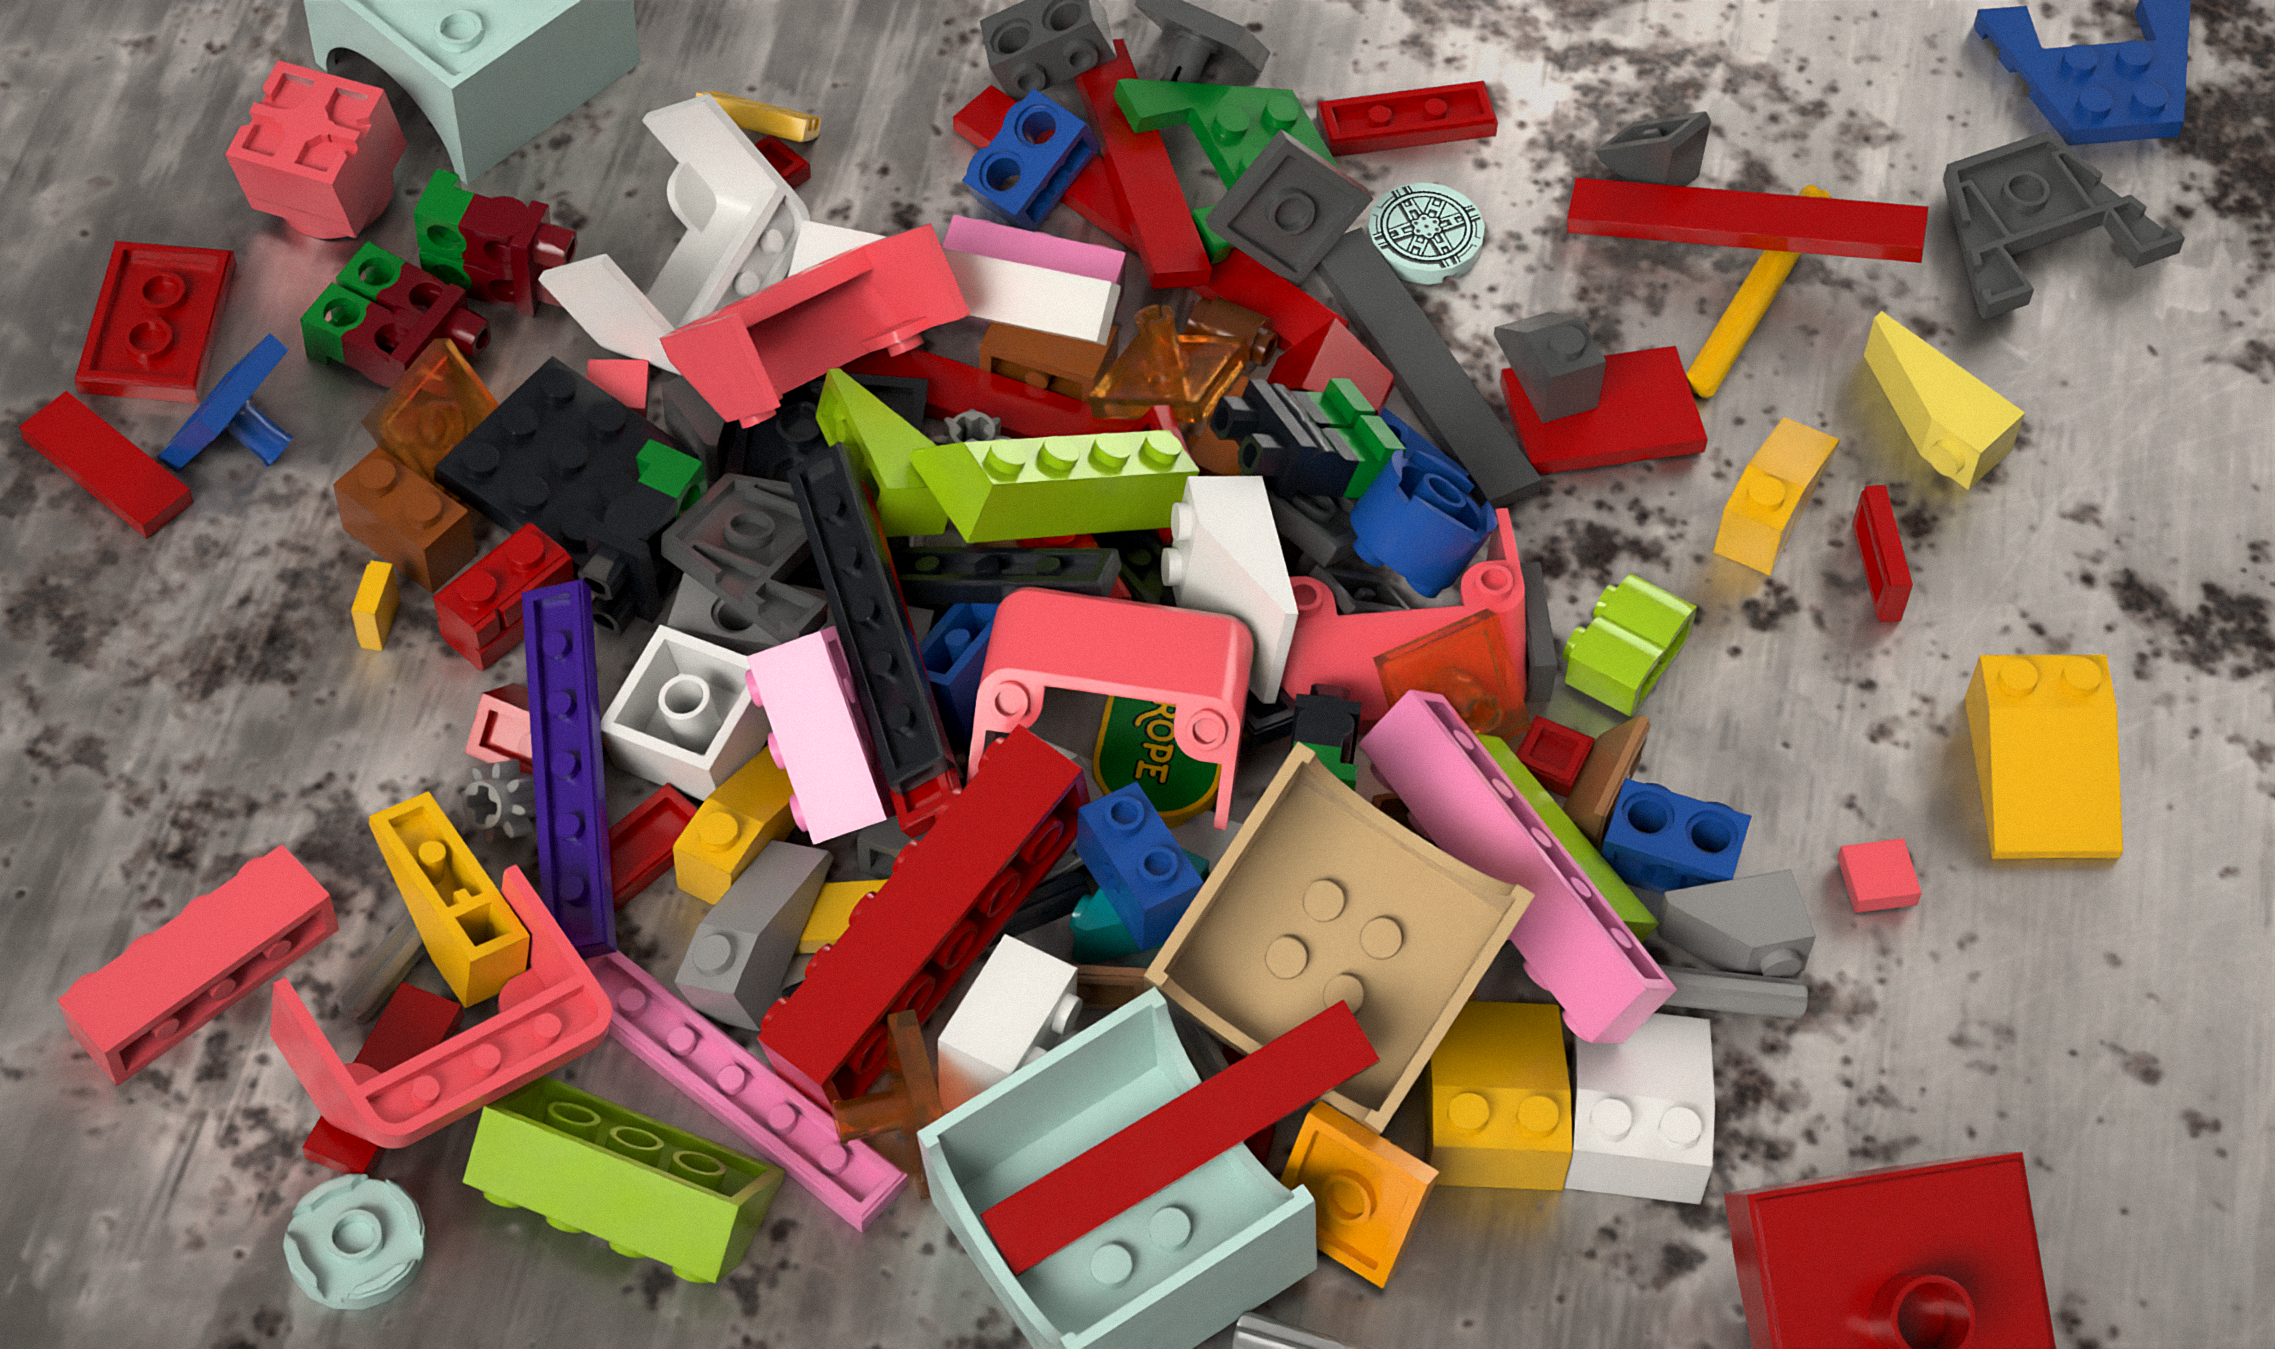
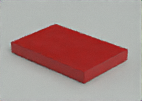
M115 241L74 379L78 393L199 403L237 265L234 251Z
M1676 346L1603 355L1606 360V367L1598 407L1543 424L1513 369L1505 368L1501 371L1500 385L1520 449L1539 475L1705 452L1708 438Z

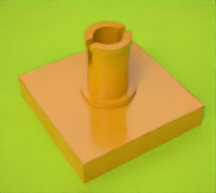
M1320 1100L1306 1115L1280 1183L1291 1191L1304 1184L1315 1199L1317 1249L1383 1289L1398 1270L1439 1175V1171L1404 1151L1398 1143L1396 1145L1392 1144L1391 1139L1382 1138Z

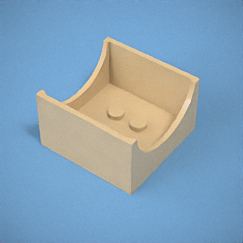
M1298 741L1145 972L1144 991L1147 992L1156 987L1166 1000L1169 1008L1244 1057L1344 999L1379 1057L1380 1062L1313 1102L1317 1104L1321 1100L1377 1135H1380L1535 895L1518 883H1505L1470 867L1411 832L1344 784L1321 763L1316 756V752Z

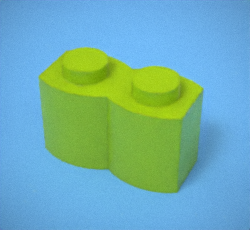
M1632 573L1618 587L1611 584L1608 585L1594 608L1593 618L1595 619L1587 629L1578 626L1564 647L1562 659L1568 662L1564 683L1630 717L1633 716L1648 698L1660 676L1670 667L1686 644L1692 632L1697 606Z

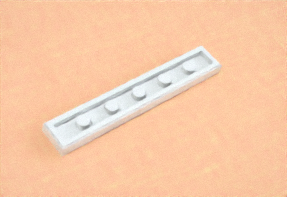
M802 220L788 277L847 250L886 238L887 236ZM942 248L970 312V315L966 317L1106 346L1121 289L1120 285L1110 281Z

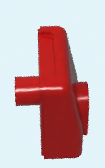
M1991 1152L1805 1179L1792 1183L1724 1194L1737 1279L1752 1349H2056L2023 1152Z

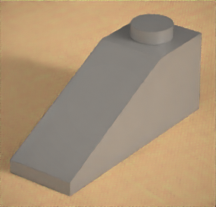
M771 840L701 920L674 983L692 1007L707 1020L761 1032L760 1025L762 1019L774 1002L834 857L830 851Z

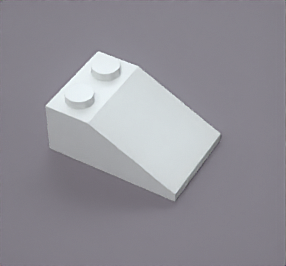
M1188 476L1182 502H1175L1172 507L1171 530L1173 544L1172 548H1164L1162 552L1161 575L1164 586H1172L1178 608L1231 615L1240 619L1248 626L1255 644L1249 689L1263 704L1276 703L1299 613L1263 477Z
M1653 1013L1623 1044L1590 1043L1573 1033L1570 1078L1573 1153L1563 1188L1700 1205L1713 1167L1715 1095L1710 1019Z

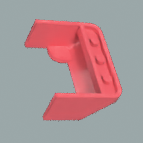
M929 223L835 255L660 337L659 340L669 362L723 420L731 422L739 419L744 429L776 415L775 409L781 406L779 400L783 398L782 394L826 374L828 369H836L869 352L887 348L890 357L904 353L924 343L920 332L937 325L962 319L970 315V312L933 226Z
M1508 508L1495 509L1498 523L1490 537L1487 559L1485 562L1471 566L1464 573L1460 586L1462 605L1337 615L1333 593L1326 584L1307 576L1289 577L1299 614L1280 686L1294 702L1296 701V694L1310 695L1311 685L1316 683L1346 687L1350 690L1349 701L1362 702L1357 735L1368 734L1409 689L1442 694L1467 726L1503 723L1516 717L1523 708L1527 691L1525 586Z
M1022 587L1012 591L998 606L993 622L977 693L966 786L978 773L980 758L987 747L995 740L996 732L1011 733L1018 724L1027 729L1035 723L1043 709L1046 686L1176 705L1173 729L1175 740L1180 749L1195 760L1222 764L1213 829L1227 830L1234 803L1255 649L1254 638L1250 629L1240 619L1227 614L1037 587Z
M517 864L504 870L501 895L530 935L526 965L528 970L513 977L503 986L498 1000V1015L382 1074L365 1064H343L288 979L284 977L273 983L270 1036L328 1123L380 1147L391 1149L403 1148L588 1053L605 1040L612 1017L610 999Z

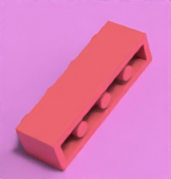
M283 844L264 857L260 856L250 860L239 870L235 877L209 895L205 894L193 899L183 909L182 913L154 933H147L138 937L129 945L125 953L99 971L85 974L75 981L69 991L57 999L70 1034L116 1086L120 1085L337 932L339 927L331 896Z

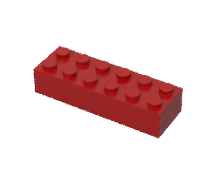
M1018 724L1006 739L998 737L987 747L978 763V773L963 790L956 788L946 796L936 812L935 820L937 822L921 841L914 839L901 850L892 866V876L877 893L870 891L859 900L850 914L848 921L850 926L834 945L827 943L814 954L805 970L806 979L790 998L787 996L779 998L768 1009L760 1025L762 1031L757 1036V1039L775 1072L842 1124L1077 839L1078 808L1091 802L1083 768L1021 724Z

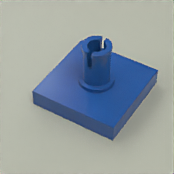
M269 333L224 375L157 457L175 472H178L219 434L226 430L260 458L265 466L271 465L294 437L290 433L287 434L251 403L253 399L252 394L289 349Z

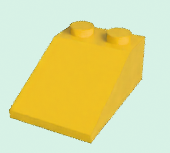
M2107 654L1980 655L1965 695V704L1992 859L2120 858L2123 853L2118 718Z
M1467 1001L1425 1065V1163L1439 1171L1434 1185L1563 1191L1573 1149L1571 1090L1559 1005Z

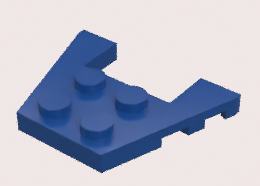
M2139 0L2135 14L2145 41L2130 40L2120 43L2072 45L2057 48L2041 47L2027 6L1978 9L1974 22L1975 31L1982 40L1990 38L2000 50L1998 59L2009 73L2018 72L2031 88L2029 98L2068 146L2179 136L2184 123L2191 0Z

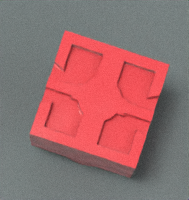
M278 60L263 86L264 99L261 104L254 102L249 111L252 117L250 124L239 128L225 155L252 209L283 217L295 230L310 237L335 239L349 236L357 239L360 231L380 217L388 206L394 187L392 172L407 146L385 90Z

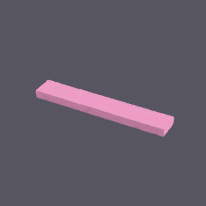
M617 950L614 953L590 957L584 961L610 999L612 1005V1017L608 1031L610 1036L773 1164L785 1169L787 1175L861 1233L908 1186V1174Z

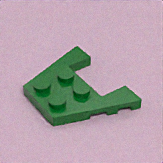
M1128 78L1120 79L1117 82L1113 97L1135 134L1185 123L1189 124L1228 191L1280 129L1340 169L1293 90ZM1216 205L1194 209L1192 212L1193 221L1210 265L1217 264L1228 258L1231 249L1235 247L1212 232L1205 221L1206 216Z

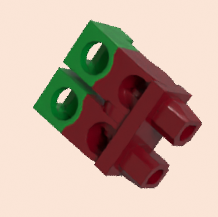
M436 168L413 211L418 247L421 248L419 250L421 269L439 278L447 285L453 283L465 289L467 298L503 307L516 306L518 314L534 318L541 302L564 308L538 279L544 270L572 263L578 245L577 231L551 224L549 204L532 200L527 207L522 201L514 197L499 196L489 198L461 189L458 174Z
M366 241L336 276L337 284L331 282L300 318L307 357L325 365H328L332 359L361 371L369 380L378 385L393 387L394 394L408 401L414 397L419 389L445 398L456 385L460 375L459 362L449 357L448 354L455 348L473 358L479 357L491 341L490 321L475 311L468 309L465 289L453 283L447 285L434 275L369 241ZM365 270L366 278L362 281L360 275ZM331 310L332 318L327 322L325 316Z

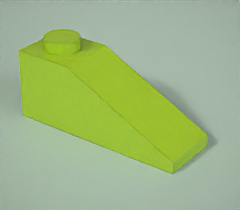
M840 368L828 369L815 418L829 447L841 442L851 450L861 481L871 488L885 537L944 534L949 516L909 460L913 449L937 445Z

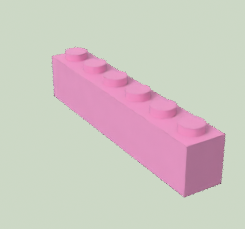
M1409 689L1358 743L1373 762L1370 766L1373 776L1386 789L1397 793L1410 810L1407 817L1417 832L1426 839L1434 841L1440 850L1470 867L1505 883H1518L1535 895L1507 940H1511L1525 958L1523 967L1528 976L1543 989L1551 991L1565 1009L1562 1017L1571 1031L1579 1038L1590 1043L1623 1044L1677 991V988L1442 694Z

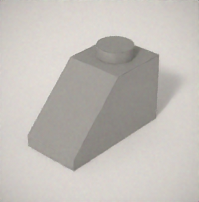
M1791 869L1664 892L1657 918L1660 924L1656 927L1660 938L1723 972L1788 978L1800 970H1805L1816 938Z

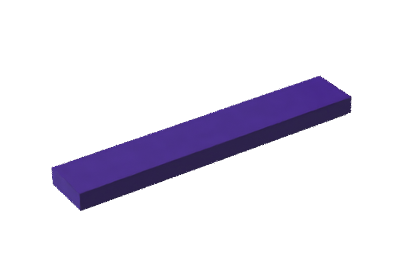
M583 579L522 592L541 900L580 957L585 959L617 952L591 587Z

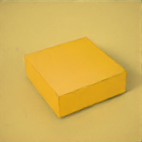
M371 560L370 564H367L352 605L351 613L358 643H360L361 648L383 651L400 603L394 568L391 563Z

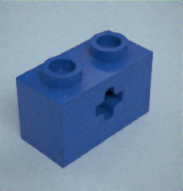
M1137 781L1078 808L1076 851L1135 943L1143 952L1166 941L1204 885L1203 880Z

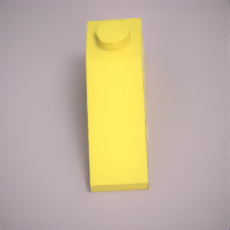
M1883 311L1874 317L1864 352L1866 361L1920 456L1930 462L1939 473L1949 476L1969 490L2013 450L2025 412Z

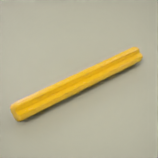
M1814 184L1803 187L1798 195L1831 198L1827 190H1819ZM1763 250L1687 371V380L1692 393H1697L1702 398H1709L1715 394L1802 253Z

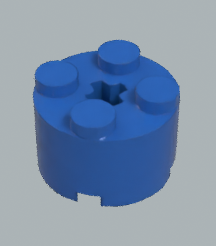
M1400 449L1391 455L1350 511L1351 525L1358 536L1352 545L1355 552L1368 564L1375 567L1387 565L1405 577L1407 583L1417 593L1433 599L1438 596L1442 589L1451 587L1496 529L1498 523L1497 516L1488 501L1479 508L1468 496L1475 486L1456 469L1430 454L1417 450L1409 459L1403 458V449Z

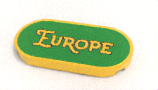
M1108 695L1092 765V777L1103 795L1106 796L1137 781L1168 829L1186 824V819L1195 817L1198 813L1202 815L1206 810H1210L1218 797L1222 764L1195 760L1180 749L1175 740L1173 729L1176 705Z

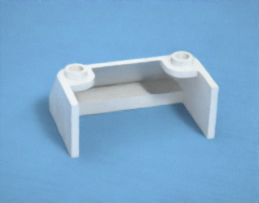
M710 93L648 112L642 120L679 162L669 178L667 197L672 211L687 227V231L647 294L644 296L607 254L544 270L538 279L601 347L635 360H649L650 365L681 375V373L669 362L659 338L783 280L791 267L802 220L810 221L809 212L804 202Z

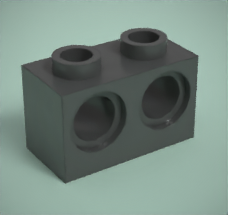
M1024 0L980 20L989 68L1007 95L1017 102L1025 99L1032 88L1041 92L1117 58L1107 14L1099 0Z

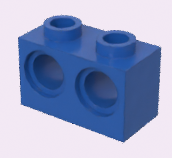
M1032 88L1023 101L1015 103L1009 109L1004 118L1003 127L988 147L980 149L973 156L968 165L967 174L962 181L978 203L1015 228L1035 232L1101 145L1085 121ZM1047 130H1055L1054 135L1047 142L1035 144L1036 139L1041 133ZM1016 175L1020 176L1018 182L1012 188L999 191L1006 179Z
M1625 778L1606 834L1601 856L1625 884L1664 895V892L1733 880L1752 816L1734 811L1731 807L1720 802H1704L1671 792L1660 784L1641 783ZM1635 828L1647 829L1652 833H1643ZM1698 847L1710 848L1714 850L1715 853L1703 851Z

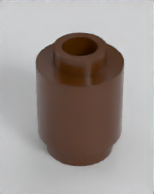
M1203 297L1196 303L1189 316L1184 339L1186 342L1195 345V351L1198 354L1251 374L1258 365L1262 367L1268 365L1277 347L1278 334L1272 332L1273 320L1270 317L1220 297L1214 301Z

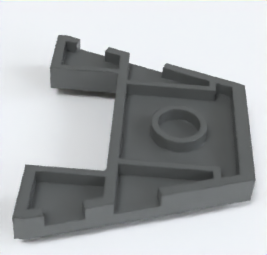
M2047 131L1949 163L1943 176L1944 187L1976 305L1983 320L2029 305L2034 288L2011 258L2012 255L2098 226H2103L2132 266L2137 268L2178 254L2185 237L2171 224L2163 229L2144 215L2147 206L2131 194L2120 197L2100 182L2103 173Z
M726 473L662 534L661 555L782 644L815 633L827 622L828 601L783 584L813 553L790 483ZM908 536L886 537L888 547H899Z

